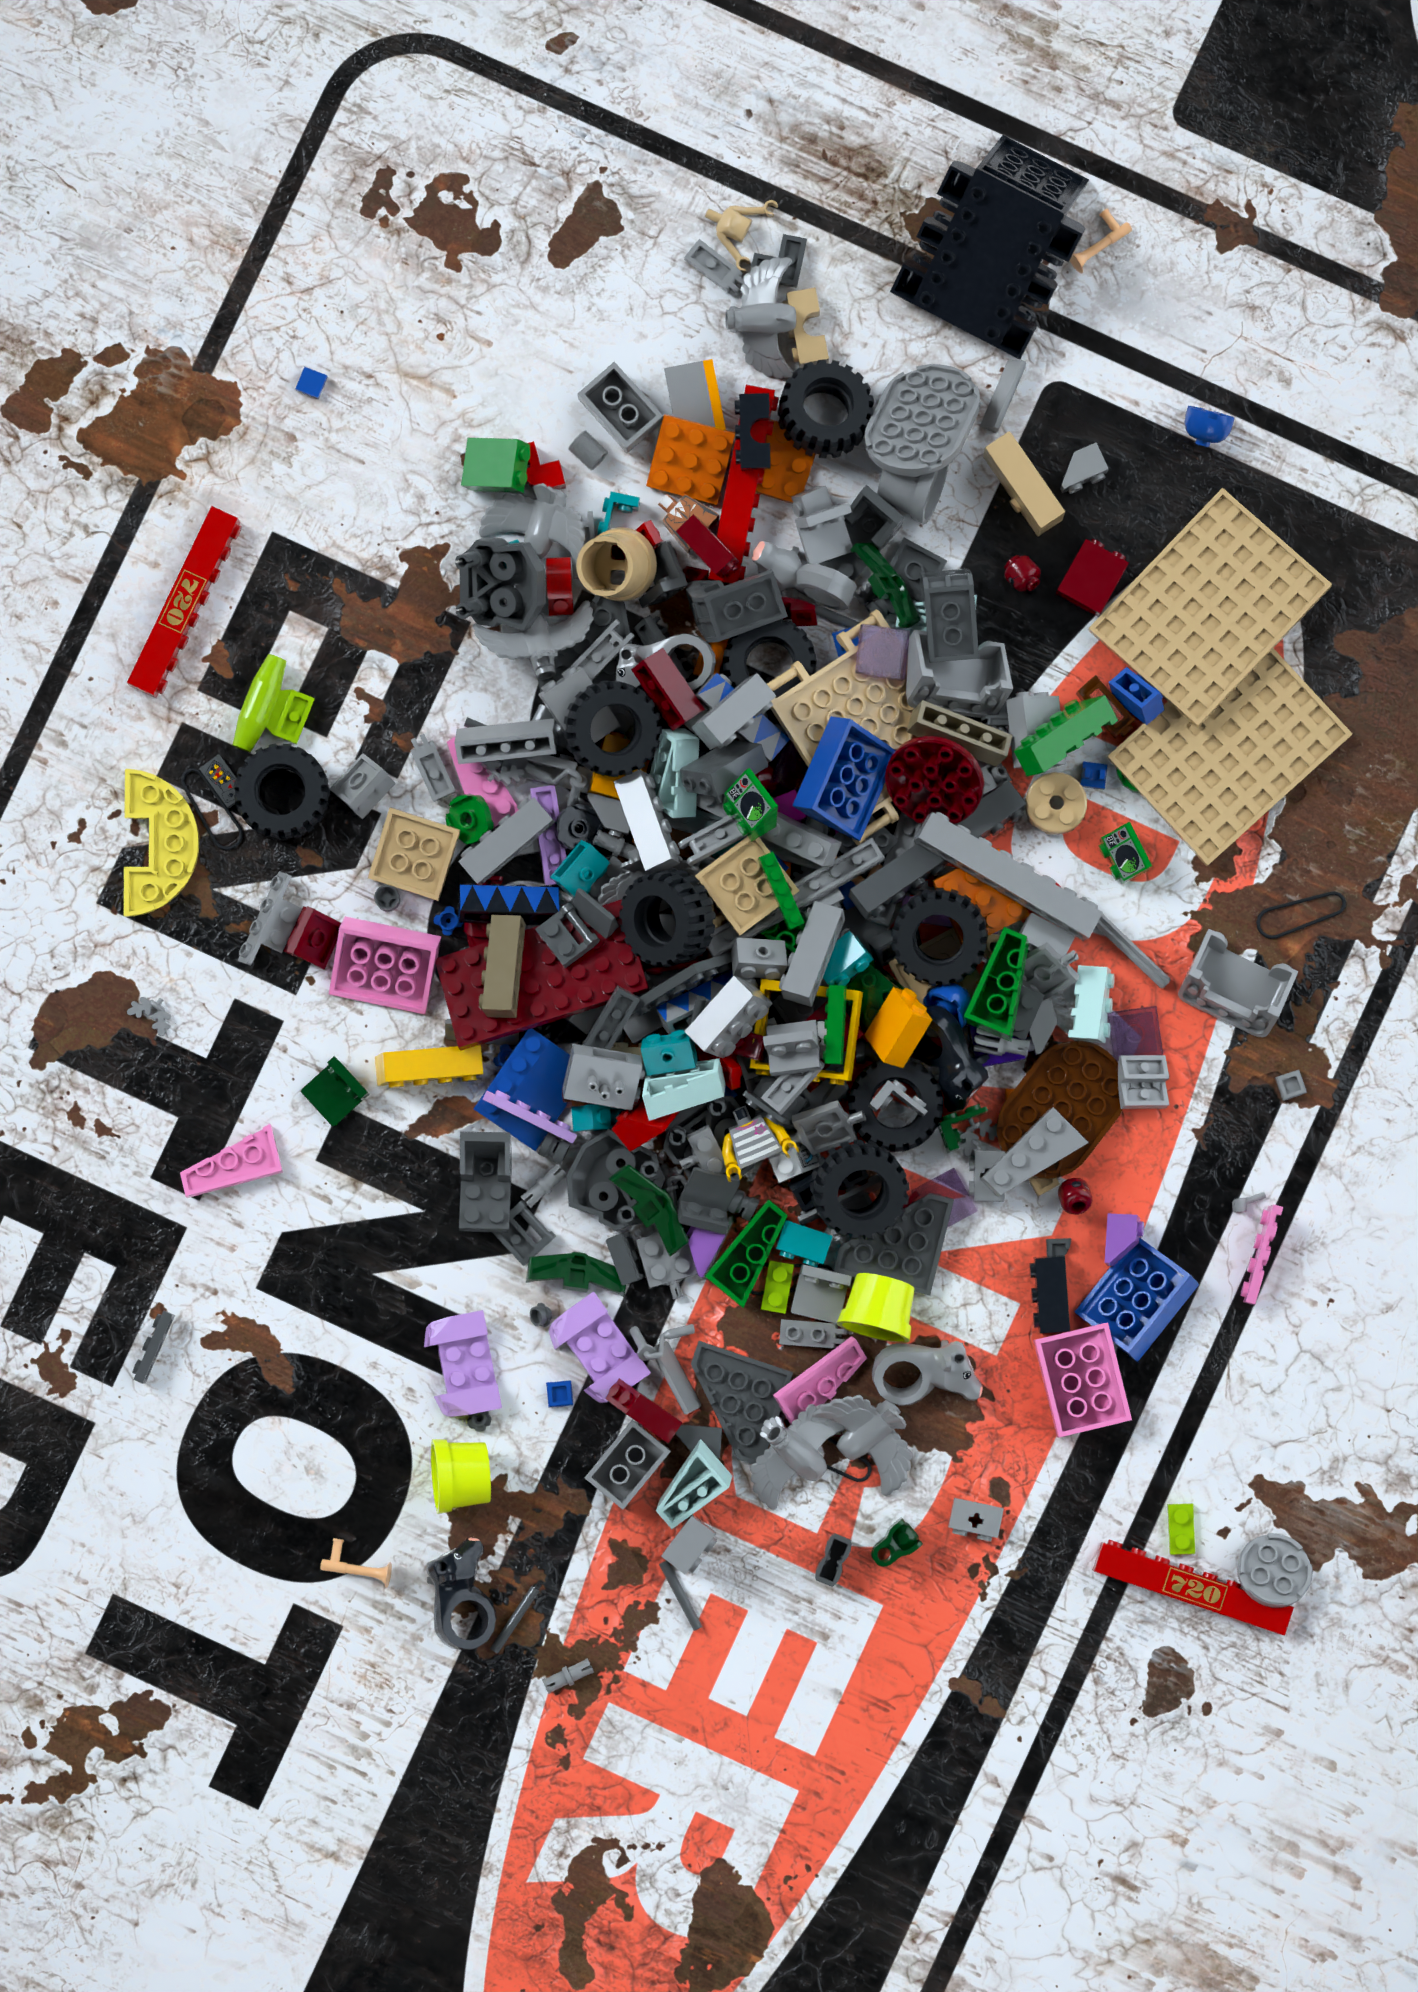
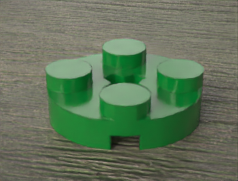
M460 795L450 802L449 806L451 807L449 813L446 814V825L461 830L458 839L464 844L480 842L479 839L489 830H493L494 823L490 809L481 795ZM467 813L471 815V823L466 822V818L468 817Z

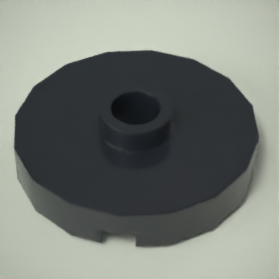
M575 804L563 809L558 814L554 826L557 841L569 852L581 840L595 848L597 845L593 844L594 837L598 835L597 831L599 829L603 831V825L595 810L583 804ZM575 825L579 826L580 833L575 832Z

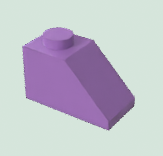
M1108 1213L1105 1264L1107 1266H1114L1139 1243V1236L1143 1237L1144 1222L1140 1221L1138 1215Z
M691 1226L686 1235L690 1237L688 1243L698 1276L703 1278L726 1234Z

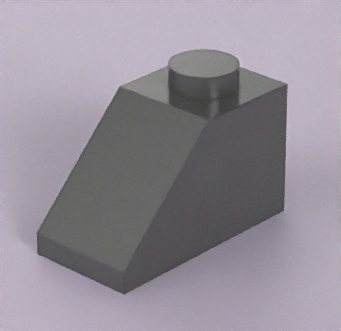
M681 1425L675 1433L691 1452L701 1439L713 1454L720 1458L722 1428Z

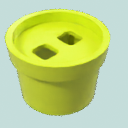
M870 1273L856 1274L846 1307L841 1310L837 1325L866 1337L889 1342L907 1343L910 1341L911 1335L909 1321L915 1288L908 1283L894 1278Z
M432 1439L431 1475L437 1514L452 1512V1508L489 1503L491 1500V1477L486 1443L447 1442L446 1439Z

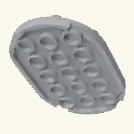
M941 364L916 366L917 370L907 374H904V372L898 374L888 383L865 430L866 450L871 460L877 466L889 473L918 477L944 468L959 455L980 410L978 386L976 387L971 381V377L960 369Z

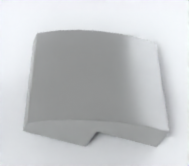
M1121 1055L1119 1057L1118 1090L1121 1109H1165L1170 1105L1166 1088L1169 1072L1165 1055Z

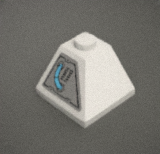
M792 1129L786 1132L788 1135L797 1133V1130ZM799 1142L796 1143L799 1153L795 1148L788 1150L791 1158H787L783 1151L767 1158L778 1184L819 1167L820 1153L811 1155L808 1148Z

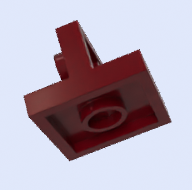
M303 906L283 951L325 970L337 944L341 922L314 908Z

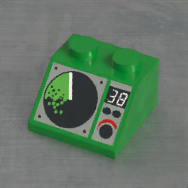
M748 768L724 793V804L722 806L729 817L733 816L737 821L736 825L743 836L747 835L752 842L776 827L778 805L752 770Z
M1130 822L1101 837V844L1098 847L1104 859L1109 858L1112 864L1109 869L1115 881L1119 879L1121 884L1149 871L1152 867Z

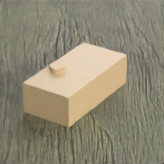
M1010 431L985 447L983 458L1011 497V506L1016 513H1022L1037 536H1040L1063 520L1065 510Z

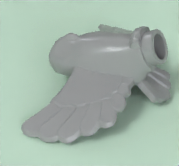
M775 257L771 260H763L759 266L753 267L750 273H746L743 276L744 284L741 286L743 294L741 297L742 306L740 308L731 306L729 310H726L725 314L726 329L733 333L737 331H742L743 333L742 340L744 345L742 350L746 354V363L753 365L755 370L762 371L765 376H773L778 379L792 377L794 372L785 362L778 344V333L788 332L796 327L795 307L777 303L778 285L784 272L792 263V259L789 257Z
M544 483L537 484L533 487L537 499L524 497L521 494L514 496L511 493H506L502 499L495 500L493 506L486 508L485 515L481 519L480 537L484 538L500 532H520L525 534L524 542L531 543L539 559H543L548 554L552 543L556 542L564 546L577 563L579 552L584 546L585 534L582 530L583 523L580 520L579 512H574L572 508H565L567 495L562 491L550 486L547 487Z
M586 600L566 620L553 626H548L544 617L539 614L531 628L526 630L519 629V633H501L487 629L477 623L473 624V629L479 642L491 652L496 653L499 658L511 660L529 658L537 679L545 680L556 674L554 656H558L557 652L566 648H572L576 643L584 640L585 634L590 629L589 625L594 618L592 616L593 608L590 607V602Z
M637 847L627 851L629 861L621 864V868L628 871L625 874H620L618 877L611 878L609 883L601 886V895L598 898L601 906L621 900L623 896H627L625 892L629 885H633L634 880L650 874L644 869ZM679 855L680 864L669 868L676 869L677 871H686L690 874L689 876H695L702 871L697 866H689L687 861L683 860ZM664 899L661 901L659 912L670 908V905Z
M856 1395L854 1397L847 1396L843 1399H833L830 1403L823 1404L820 1409L813 1412L812 1417L830 1419L838 1422L847 1430L836 1445L846 1458L855 1460L866 1453L871 1456L880 1475L882 1495H890L894 1490H898L901 1484L907 1480V1471L911 1468L910 1460L913 1458V1453L907 1448V1442L902 1440L895 1431V1429H905L906 1422L899 1415L901 1411L894 1403L885 1400L875 1408L869 1400L863 1399L861 1395Z
M809 1404L806 1411L800 1412L798 1419L794 1420L788 1428H785L781 1418L778 1416L764 1421L760 1436L766 1439L771 1446L764 1451V1455L757 1457L756 1463L750 1466V1471L752 1473L751 1481L754 1483L753 1491L758 1494L760 1501L766 1503L768 1508L772 1510L777 1509L780 1493L785 1483L795 1473L806 1480L817 1481L826 1472V1462L817 1450L828 1438L846 1429L838 1422L830 1419L812 1417L813 1412L820 1409L823 1404L818 1406Z

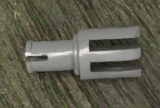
M979 1028L976 1029V1032L981 1035H976L974 1042L980 1045H974L972 1051L1002 1056L1005 1052L1028 1055L1030 1041L1012 1038V1042Z

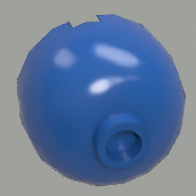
M1188 405L1184 424L1187 433L1196 439L1195 444L1210 447L1211 443H1220L1228 437L1235 418L1220 412Z
M951 983L949 986L939 984L932 988L923 998V1005L925 1007L938 1005L947 1009L956 1017L961 1028H963L967 1024L964 1015L971 1001V996L966 988L958 984Z

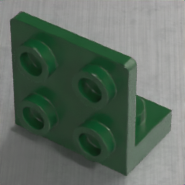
M874 960L847 986L848 990L863 992L860 1021L868 1028L892 988L895 987L902 990L905 988ZM846 1000V1009L851 1012L853 1001Z
M335 1056L327 1062L328 1066L301 1089V1093L333 1127L370 1095Z
M980 1104L966 1108L963 1115L957 1116L955 1112L941 1118L942 1122L938 1124V1129L947 1154L959 1149L958 1144L962 1142L958 1129H952V1125L986 1114L988 1112L987 1106L981 1108Z

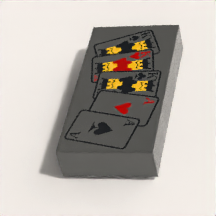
M218 754L199 769L229 809L236 804L234 800L235 789L233 787L234 780H237V778Z

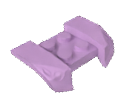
M592 1292L559 1316L550 1325L549 1334L554 1349H557L565 1342L593 1380L594 1383L584 1391L597 1402L605 1403L608 1402L605 1398L609 1394L610 1388L619 1378L630 1386H634L651 1374V1372L629 1345L595 1292Z
M483 1310L443 1318L431 1322L426 1327L424 1347L437 1345L447 1393L434 1396L441 1412L446 1416L470 1415L502 1408L487 1339L488 1333Z

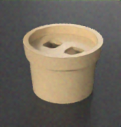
M618 527L607 530L588 541L579 552L576 567L578 577L588 591L614 601H630L640 597L649 589L656 575L657 561L652 545L641 533L630 528ZM613 545H617L623 550L626 555L624 560H614L612 558ZM612 570H623L625 572V580L621 585L611 583Z

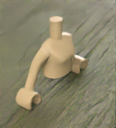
M773 200L767 201L763 207L730 206L722 214L708 209L705 217L717 223L716 234L718 239L736 261V268L743 274L747 271L741 268L739 264L742 262L751 264L750 260L747 257H742L727 237L742 243L752 223V219L743 215L765 214L767 217H774L772 212L767 211L769 206L778 208L777 202Z

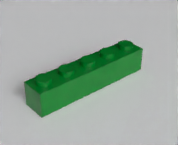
M774 852L759 857L760 866L788 929L791 930L803 925L804 920Z
M829 985V988L826 989L828 1004L825 1006V1013H828V1016L824 1023L827 1035H824L826 1051H823V1060L828 1064H843L847 986Z

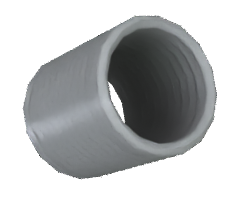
M587 430L581 432L568 448L590 470H594L608 454V450L604 449Z

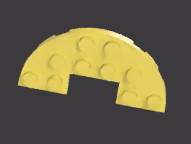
M125 769V819H149V867H124V917L144 915L163 907L183 890L190 880L197 863L199 832L190 806L171 784L145 771Z

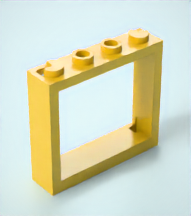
M761 979L760 991L770 1000L771 991L782 992L779 989L780 981ZM819 986L816 997L828 998L826 997V989L829 987ZM847 989L846 1000L853 1002L844 1071L821 1070L812 1080L813 1082H820V1077L829 1078L830 1084L844 1085L845 1081H852L863 992ZM769 1010L762 1019L756 1021L755 1034L766 1036ZM751 1059L750 1068L757 1069L756 1074L771 1076L769 1063Z

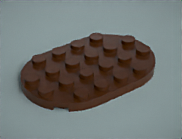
M1086 1041L1060 1043L1044 1052L1009 1095L999 1112L996 1131L1001 1151L1006 1153L1050 1108L1054 1107L1088 1143L1032 1177L1054 1179L1076 1170L1089 1157L1123 1110L1120 1107L1118 1062L1102 1047Z

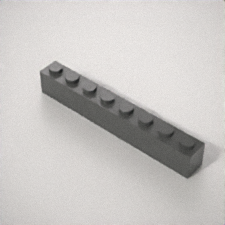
M1007 781L982 798L976 810L968 818L954 825H962L971 831L970 834L976 838H986L990 834L995 836L1005 828L1004 825L1010 820L1016 822L1024 815L1023 811L1027 803L1010 781ZM916 844L850 889L849 898L866 920L871 916L876 918L885 912L887 905L892 902L897 904L903 900L906 892L911 889L915 891L922 887L926 882V878L931 875L936 877L945 870L944 865H947L949 862Z

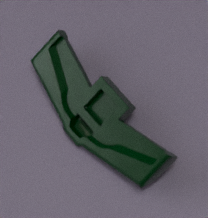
M856 543L850 551L853 554H858L873 572L867 579L872 586V591L879 599H890L900 621L898 624L899 628H910L918 623L920 617L906 588L907 585L901 576L897 574L872 543Z
M631 1165L623 1166L609 1178L615 1185L638 1201L631 1208L646 1228L655 1223L669 1257L689 1242L682 1224L679 1223L673 1200L664 1189L659 1188Z
M573 1251L567 1254L529 1257L526 1283L563 1279L562 1289L587 1293L589 1283L620 1294V1296H625L626 1285L621 1284L615 1266L588 1256L586 1253Z

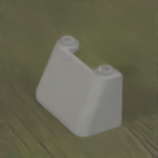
M914 630L908 640L906 682L908 705L915 708L924 700L964 716L982 718L985 715H997L1013 690L1004 643L983 642L978 646L979 659L930 663L927 632Z
M1208 929L1178 991L1179 998L1183 1002L1257 1037H1266L1280 1016L1298 971L1283 963L1274 965L1271 970L1227 950L1228 941L1225 936L1220 932Z

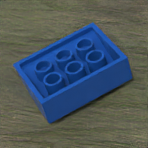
M830 716L792 806L808 817L857 841H861L885 784L887 765L896 750L853 720Z
M528 1029L486 1091L495 1094L499 1090L511 1096L510 1102L516 1104L517 1100L531 1106L530 1112L536 1114L537 1110L551 1116L549 1121L555 1123L567 1106V1103L563 1102L562 1088L570 1054L534 1029ZM484 1093L474 1107V1110L536 1151L548 1134V1131L483 1100Z
M1139 1237V1243L1107 1270L1075 1310V1313L1090 1326L1108 1322L1113 1344L1138 1362L1199 1286V1283L1188 1272Z

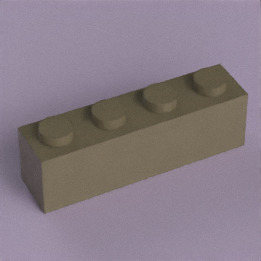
M924 700L912 710L907 728L908 733L918 737L936 736L954 741L969 751L975 759L995 767L1007 757L1013 736Z
M491 915V923L487 924L486 935L489 938V944L484 949V960L487 964L486 970L482 971L481 978L482 985H484V993L480 994L479 1007L487 1017L516 1018L526 926L521 916Z

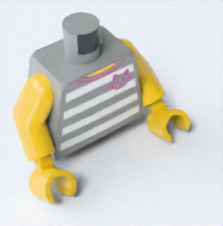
M746 1106L732 1111L737 1125L728 1128L729 1133L724 1137L722 1148L726 1176L729 1182H731L730 1175L732 1173H737L739 1179H741L740 1169L781 1151L784 1152L787 1158H791L788 1154L790 1148H795L799 1153L798 1146L791 1140L783 1126L773 1123L766 1117L762 1118L761 1115L751 1118Z

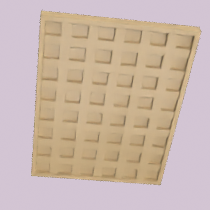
M1222 488L1088 628V631L1136 674L1140 675L1145 682L1156 688L1163 698L1198 728L1332 587V583Z
M1273 648L1198 728L1167 702L1164 705L1165 710L1148 725L1142 724L1111 752L1107 759L1137 789L1141 796L1198 858L1208 866L1343 744L1352 733Z

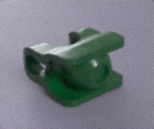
M901 1517L888 1528L885 1536L873 1546L871 1556L877 1565L889 1566L901 1556L910 1555L915 1552L923 1543L919 1540V1536L909 1523L905 1522ZM881 1548H888L890 1551L889 1557L885 1560H880L877 1556Z

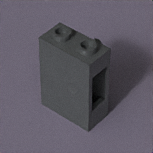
M733 740L727 746H723L721 749L717 747L680 769L682 783L687 792L714 796L716 803L724 802L723 793L729 789L745 770L750 768L754 774H757L767 768L768 763L762 744Z

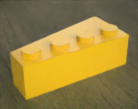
M481 1045L462 1051L459 1050L458 1046L383 1052L375 1056L377 1086L389 1085V1088L404 1087V1083H413V1086L428 1085V1081L437 1080L438 1084L452 1083L454 1078H462V1082L476 1081L477 1076L483 1074Z

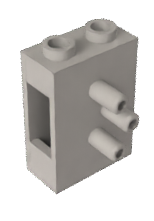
M572 666L562 673L563 678L557 682L554 680L549 681L541 687L543 691L538 694L562 731L566 730L564 718L568 716V706L570 703H574L577 699L575 696L580 691L584 692L587 690V686L593 684L582 667L575 668ZM608 706L600 709L592 720L590 732L594 743L621 726Z
M1030 692L1016 693L1015 698L1006 700L1009 722L1008 733L1013 735L1011 749L1014 768H1022L1014 753V750L1021 745L1020 741L1027 736L1035 734V729L1038 726L1048 723L1050 716L1061 711L1059 696H1049L1048 692L1034 693V696H1031ZM1066 758L1058 762L1053 767L1065 765Z
M573 1044L563 1084V1098L632 1110L634 1102H638L640 1097L639 1079L643 1080L645 1076V1066L642 1065L641 1055Z

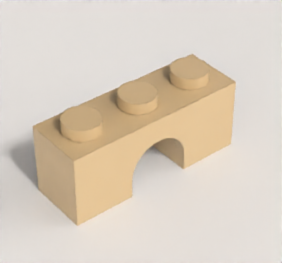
M816 288L787 292L786 300L782 301V303L791 305L796 310V327L788 331L789 339L794 338L796 347L791 348L794 363L798 362L801 369H803L804 364L813 362L816 365L818 360L825 359L826 363H829L825 335L810 336L803 329V325L808 319L820 316Z

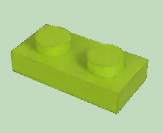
M769 1260L761 1310L786 1313L794 1269L793 1264Z
M1193 1503L1167 1504L1169 1554H1195Z

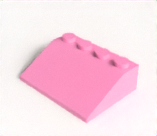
M345 916L339 928L329 994L426 1014L441 936Z
M1108 1322L1033 1340L1058 1438L1132 1420Z

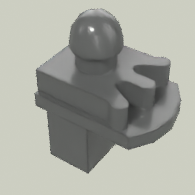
M1006 702L998 715H985L981 718V723L1008 733L1009 722Z

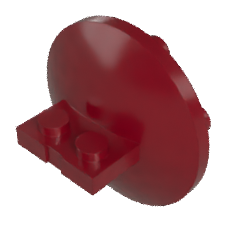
M923 736L911 739L896 749L886 768L885 782L892 801L904 814L914 819L917 823H923L932 812L935 814L940 812L946 815L952 824L959 823L976 810L983 796L984 778L978 762L964 747L946 738Z

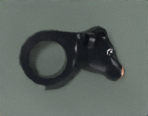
M938 1005L927 1006L926 1012L932 1018L928 1027L937 1033L943 1047L936 1045L930 1039L927 1031H925L913 1054L921 1062L939 1068V1085L945 1096L944 1105L949 1112L957 1113L968 1105L970 1098L989 1078L988 1071L982 1065L990 1057L987 1053L975 1058L970 1057L963 1030L956 1017L947 1009Z
M473 1537L465 1539L458 1547L428 1562L426 1567L427 1574L429 1575L427 1583L433 1584L435 1587V1632L442 1643L451 1649L465 1651L474 1650L487 1642L495 1629V1622L498 1620L496 1608L491 1599L474 1586L478 1561L484 1553V1545L479 1539ZM463 1601L472 1604L480 1617L478 1631L468 1640L457 1636L451 1625L452 1612Z

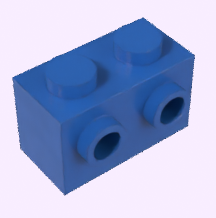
M1128 667L1109 681L1111 692L1115 698L1145 725H1148L1165 710L1162 694Z

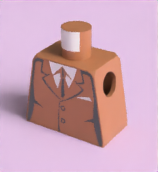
M666 494L658 504L668 513L663 519V525L688 554L692 551V548L677 534L676 530L693 514L709 529L719 520V515L688 495H684L677 502L670 495Z

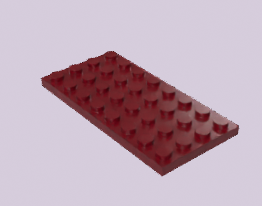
M622 899L602 905L616 918L619 927L607 939L580 917L590 932L595 933L600 941L594 948L567 968H564L535 929L538 926L525 930L516 1018L487 1017L479 1007L480 994L484 993V985H482L481 979L482 971L486 970L487 964L484 960V949L488 947L489 942L437 958L436 966L459 1050L462 1051L604 1006L609 1001L617 985L635 995L650 991L640 956H636L631 951V945H627L624 940L626 938L625 933L621 932L620 925H622V919L619 918V911L623 909V906H621ZM568 918L562 922L580 945L584 939Z

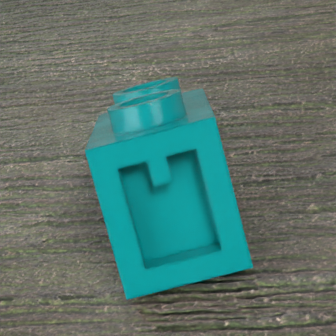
M611 491L610 497H605L602 512H606L604 522H599L597 536L609 530L614 506L618 507V511L624 513H632L633 510L638 511L640 497Z

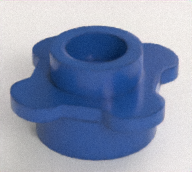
M447 906L445 911L434 917V923L442 928V933L446 936L451 935L456 927L463 925V923H458V916L455 914V909L451 906Z
M508 1044L500 1046L498 1056L493 1059L495 1066L503 1067L506 1062V1056H510L514 1051Z

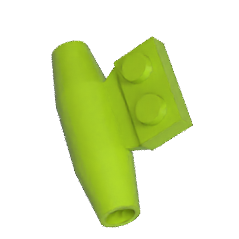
M272 654L267 655L251 683L241 708L232 746L251 753L265 728L273 736L297 745L315 698L293 689L281 690L286 660Z

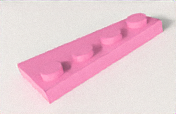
M455 737L447 741L464 794L481 795L485 799L491 812L494 830L500 826L498 822L508 814L512 816L519 810L517 804L502 781L498 782L493 779L490 782L487 780L490 775L487 773V769L481 765V762L458 764L454 743Z
M271 1124L263 1127L262 1130L253 1135L246 1136L242 1141L231 1147L224 1148L220 1153L180 1172L185 1196L190 1198L283 1173Z
M1273 1204L1268 1206L1267 1210L1263 1209L1260 1218V1224H1263L1261 1234L1257 1233L1253 1248L1257 1249L1255 1258H1250L1247 1272L1251 1273L1249 1282H1244L1241 1291L1244 1303L1256 1304L1264 1276V1270L1262 1269L1263 1266H1266L1271 1252L1269 1243L1273 1241L1277 1231L1276 1216L1282 1214L1283 1207Z
M851 1336L776 1392L773 1396L790 1424L792 1425V1422L798 1419L800 1412L806 1411L809 1404L818 1406L824 1404L828 1399L831 1400L837 1393L836 1389L841 1383L847 1382L867 1357L857 1340Z

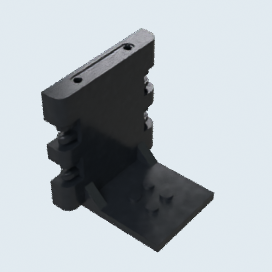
M1004 135L1001 136L976 169L963 162L953 161L937 195L943 197L939 201L940 205L955 214L951 217L941 211H935L933 217H927L923 221L916 237L921 239L919 243L920 248L934 255V257L931 259L923 254L915 253L913 260L907 259L903 263L890 292L1020 360L1037 328L1036 324L1032 322L1035 321L1036 314L1021 305L1024 302L1034 308H1041L1043 303L1048 305L1058 286L1054 280L1057 277V273L1042 264V262L1045 260L1055 266H1062L1064 261L1069 262L1084 234L1085 227L1066 215L1085 189L1089 179Z

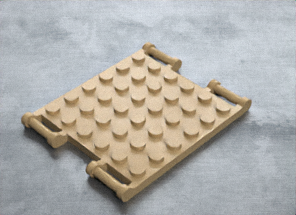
M877 609L869 614L870 617L847 632L842 631L836 635L838 643L846 651L845 654L809 676L803 665L796 661L789 670L767 683L769 688L775 691L796 676L801 681L781 696L771 700L773 706L770 709L808 768L830 716L853 720L895 750L905 742L918 737L907 732L912 710L914 709L908 705L906 697L908 655L883 615ZM876 625L880 631L857 646H854L851 640L872 626ZM886 782L872 812L873 814L882 808L885 814L866 826L861 841L853 839L857 845L865 842L866 838L887 824H893L899 820V815L891 804L892 799L887 791Z

